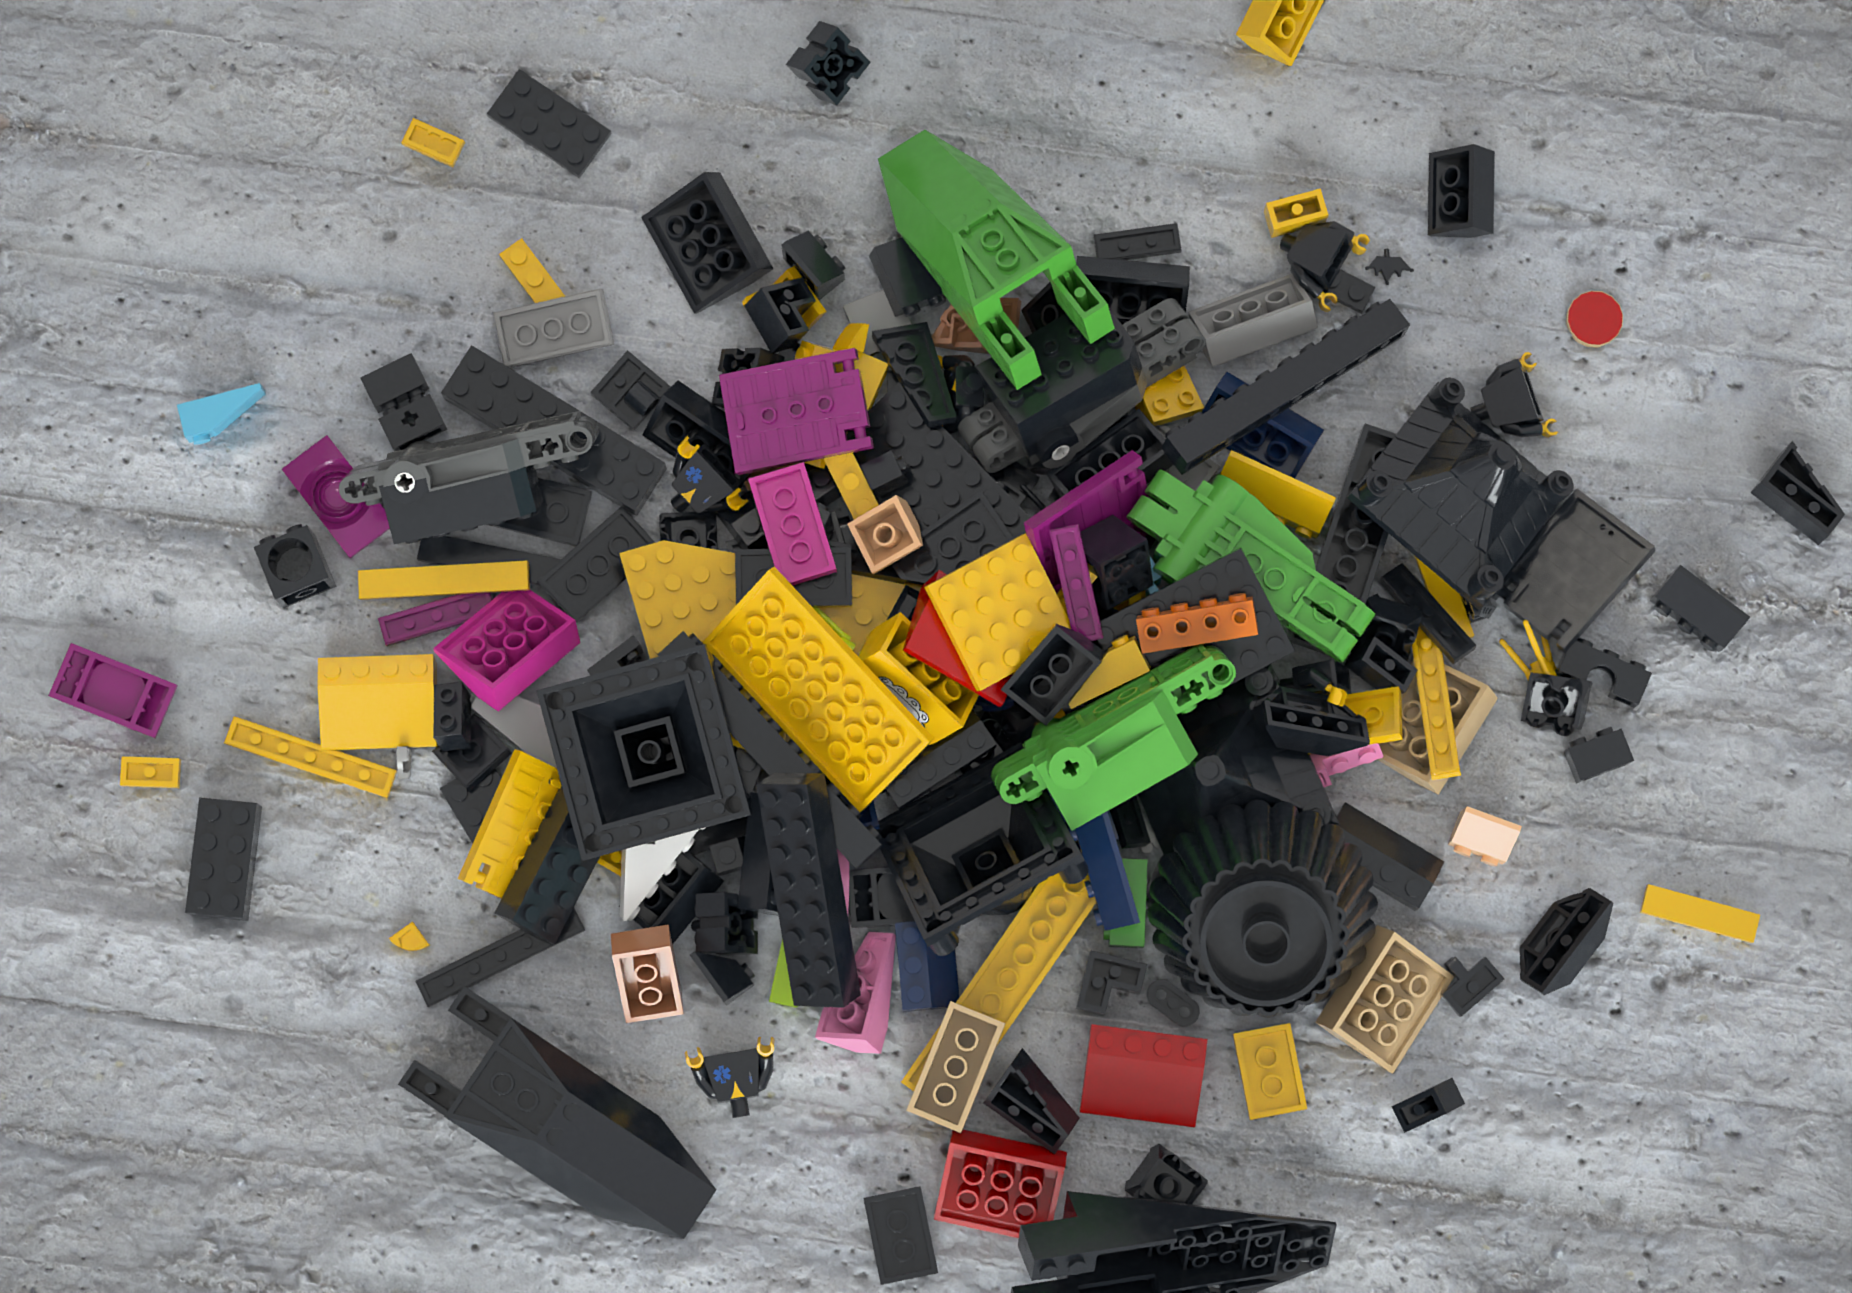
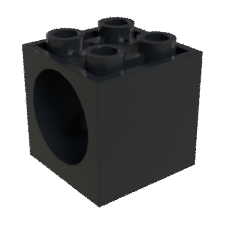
M1114 515L1081 531L1087 563L1093 566L1098 576L1092 583L1096 603L1109 610L1154 586L1148 541L1145 537Z
M294 525L286 530V534L277 538L275 535L265 537L259 541L260 545L254 547L274 599L283 609L337 587L317 537L308 525ZM293 548H299L305 552L311 551L312 564L304 577L296 581L285 578L280 580L278 578L277 564L286 551Z

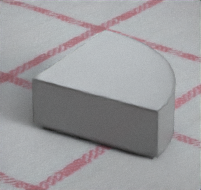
M397 746V771L399 779H409L411 777L412 751L408 747Z

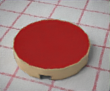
M1588 291L1580 294L1570 304L1566 312V326L1576 342L1586 347L1598 348L1609 344L1618 336L1623 326V313L1620 304L1611 295L1603 291Z

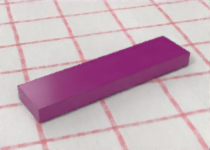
M1079 524L1051 529L1049 532L1070 627L1072 630L1082 633L1090 641L1103 639Z
M491 593L457 594L379 617L378 621L385 645H394L461 625L493 600Z

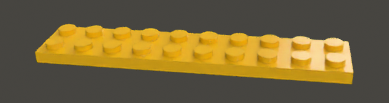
M1059 873L1039 883L956 1003L1005 1023L998 1044L1095 906V897H1088L1084 881L1089 880L1088 874L1085 879L1076 884L1065 883ZM939 1028L901 1081L902 1084L912 1091L916 1088Z

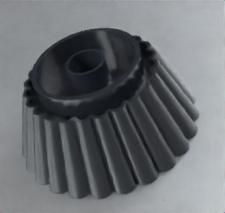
M1257 799L1246 804L1244 809L1238 805L1230 804L1222 807L1217 817L1212 815L1200 817L1195 821L1193 832H1182L1175 838L1173 842L1174 852L1163 855L1159 860L1158 869L1161 876L1154 879L1150 885V895L1156 902L1148 909L1147 916L1149 922L1157 928L1152 940L1155 948L1165 954L1164 966L1166 970L1171 974L1181 977V985L1185 991L1202 996L1204 1002L1210 1007L1229 1009L1237 1016L1257 1014L1264 1018H1270L1277 1015L1280 1010L1284 1013H1298L1306 1005L1325 1001L1330 996L1331 990L1347 983L1352 973L1351 969L1365 960L1367 951L1364 944L1373 938L1376 931V926L1371 917L1378 908V901L1376 896L1369 891L1374 881L1373 874L1368 868L1360 866L1362 862L1361 850L1352 843H1345L1346 837L1341 827L1335 824L1324 825L1322 816L1316 811L1304 810L1299 813L1298 809L1290 802H1279L1271 808L1267 802Z

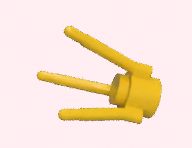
M1524 620L1523 625L1537 658V661L1530 664L1531 670L1504 639H1500V644L1524 672L1527 680H1529L1531 672L1557 676L1555 672L1557 667L1553 661L1548 640L1541 635L1545 653L1543 658L1528 620Z

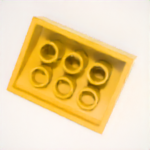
M434 655L318 658L317 686L321 750L397 748V746L408 748L437 747V742L433 738L434 685L437 684V662Z

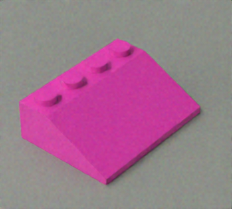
M526 590L501 592L433 649L440 659L479 699L499 712L581 642L575 619L533 591Z

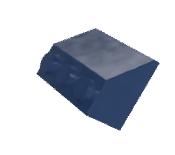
M915 921L895 923L902 1011L948 1008L950 1001L956 1003L959 999L955 950L945 956L936 955L927 946Z

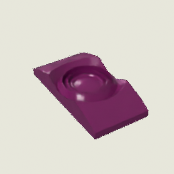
M326 435L283 467L282 471L351 559L387 532L390 527L385 509L380 503L367 506L365 502L349 503L341 497L339 493L340 482L353 468L328 435Z
M71 643L48 696L156 739L178 685Z

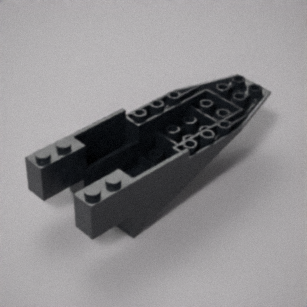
M464 986L448 1011L493 1040V1045L462 1090L417 1060L413 1061L398 1085L443 1114L445 1118L594 1215L684 1239L717 1189L662 1118Z
M1067 1191L1063 1219L1020 1225L1018 1248L1031 1281L1054 1277L1057 1280L1013 1286L1011 1293H1256L1327 1266L1337 1224L1331 1221L1177 1202Z

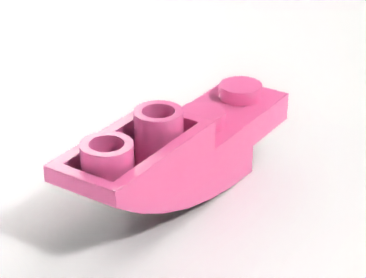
M1379 743L1331 756L1310 754L1324 787L1332 785L1329 776L1343 773L1348 769L1368 764L1384 757Z

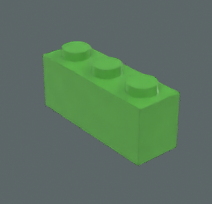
M1122 858L1140 923L1107 931L1103 928V940H1108V947L1143 949L1145 945L1148 859Z

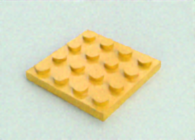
M1026 533L924 587L976 691H981L1014 673L1056 624L1071 629L1069 618Z

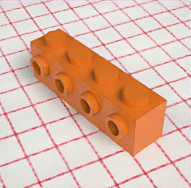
M1246 593L1228 596L1229 600L1217 602V598L1200 600V605L1188 607V603L1171 605V610L1159 612V608L1142 610V615H1138L1136 618L1142 654L1258 635L1253 597L1246 598Z

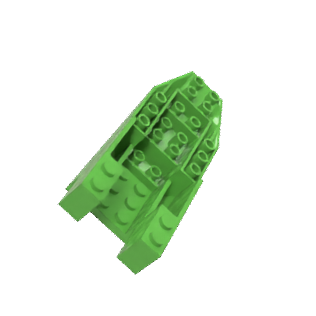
M927 130L921 131L878 158L897 231L940 285L945 297L1017 390L1042 374L1033 348L1003 311L1000 298L1041 272L1045 274L1052 284L1058 304L1090 344L1115 329L1107 302L1077 266L1071 245L992 169Z

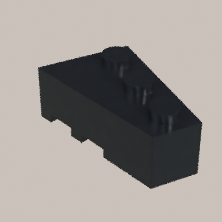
M1792 441L1779 454L1750 493L1819 545L1831 534L1845 513L1825 485L1822 486L1812 473V467L1809 463L1806 464L1796 451L1797 446Z
M1023 1048L983 1102V1104L1053 1154L1058 1151L1080 1119Z

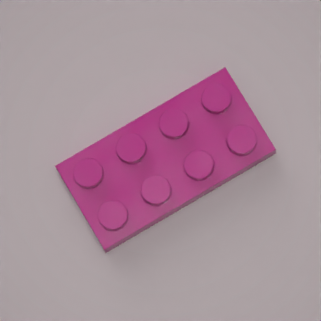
M804 462L749 478L748 480L774 566L791 585H796L837 572Z

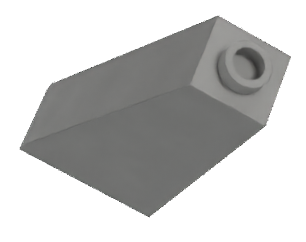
M472 692L470 702L473 704L471 708L524 753L557 768L540 705L516 696L498 712Z

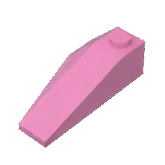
M868 932L855 954L861 996L844 1008H823L815 1035L818 1040L853 1052L881 1054L889 1020L896 941L894 933Z

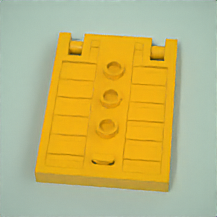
M514 749L457 879L471 885L475 881L477 882L476 888L502 899L529 845H531L532 839L536 832H538V828L545 818L544 816L549 807H551L556 793L562 786L557 768L520 750ZM484 863L485 865L481 872L479 871V868L481 864Z

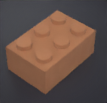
M669 925L612 933V958L626 1023L684 1014L682 990Z

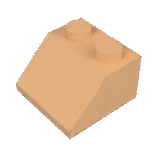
M897 495L847 524L872 574L881 571L923 546L920 526L908 502Z
M1466 806L1458 814L1448 845L1453 846V851L1458 854L1470 857L1472 853L1481 856V862L1497 867L1498 863L1504 864L1507 861L1522 826Z

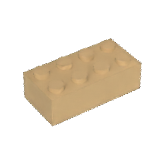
M950 1001L906 1111L962 1133L1005 1023Z

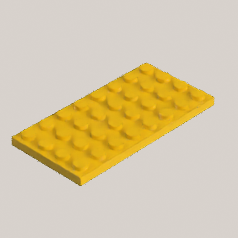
M775 566L765 573L702 642L707 644L710 652L859 812L863 811L935 739Z

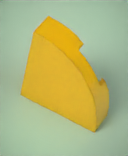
M413 921L389 938L393 944L408 951H418L430 946Z

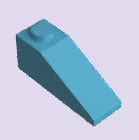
M258 383L178 404L177 408L184 437L189 443L194 442L196 445L211 441L210 437L219 435L266 394L265 389Z

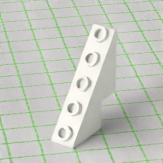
M698 830L622 850L620 917L623 921H632L640 911L639 904L645 897L650 898L659 886L657 884L658 880L663 874L667 876L674 869L677 863L675 859L681 851L685 853L695 841L693 836Z

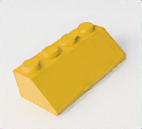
M1253 0L1236 35L1252 49L1285 65L1292 66L1324 0Z
M1232 450L1221 471V475L1235 481L1255 496L1280 522L1295 528L1296 534L1307 539H1311V536L1314 538L1318 537L1336 499L1332 495Z

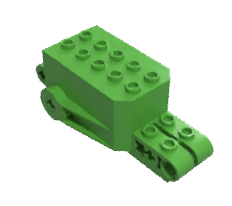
M1158 470L1145 489V493L1150 498L1141 495L1127 515V519L1160 542L1152 558L1155 563L1152 568L1153 571L1160 575L1161 579L1171 584L1241 547L1281 624L1331 658L1343 663L1357 643V639L1352 634L1361 637L1374 618L1375 613L1365 603L1317 572L1312 552L1255 496L1235 481L1224 475L1217 474L1211 484L1203 480L1198 489L1194 491L1171 474Z
M1202 644L1195 645L1119 689L1060 719L1053 718L1047 726L1042 722L1038 723L1031 734V738L1022 744L1024 749L994 766L991 775L993 783L1003 800L1010 804H1018L1026 799L1027 801L1034 800L1043 793L1042 790L1047 788L1071 831L1183 769L1193 761L1198 753L1177 714L1188 713L1195 709L1197 703L1205 698L1212 699L1223 692L1222 689L1233 682L1236 675L1235 667L1218 647H1204Z

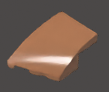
M1000 298L1003 311L1018 329L1022 301L1019 298ZM951 304L942 314L941 322L932 335L935 347L989 354Z

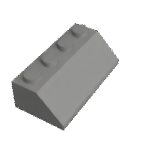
M1292 274L1188 311L1190 320H1192L1206 339V344L1202 350L1212 367L1225 364L1243 355L1253 354L1257 350L1270 345H1277L1284 340L1304 335L1318 328L1312 300Z

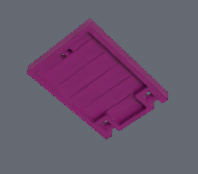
M850 348L719 375L733 463L737 475L874 448L872 438L866 436L865 428L870 427L861 371L855 369L854 361L859 360L857 349ZM842 363L844 372L836 373L835 365ZM854 431L855 439L848 440L847 432Z
M1133 450L1024 522L1026 535L1056 594L1061 590L1062 586L1049 530L1079 524L1081 532L1114 515L1143 537L1148 535L1127 519V515L1140 496L1148 497L1145 493L1147 488L1145 474L1138 469L1143 464L1142 457Z

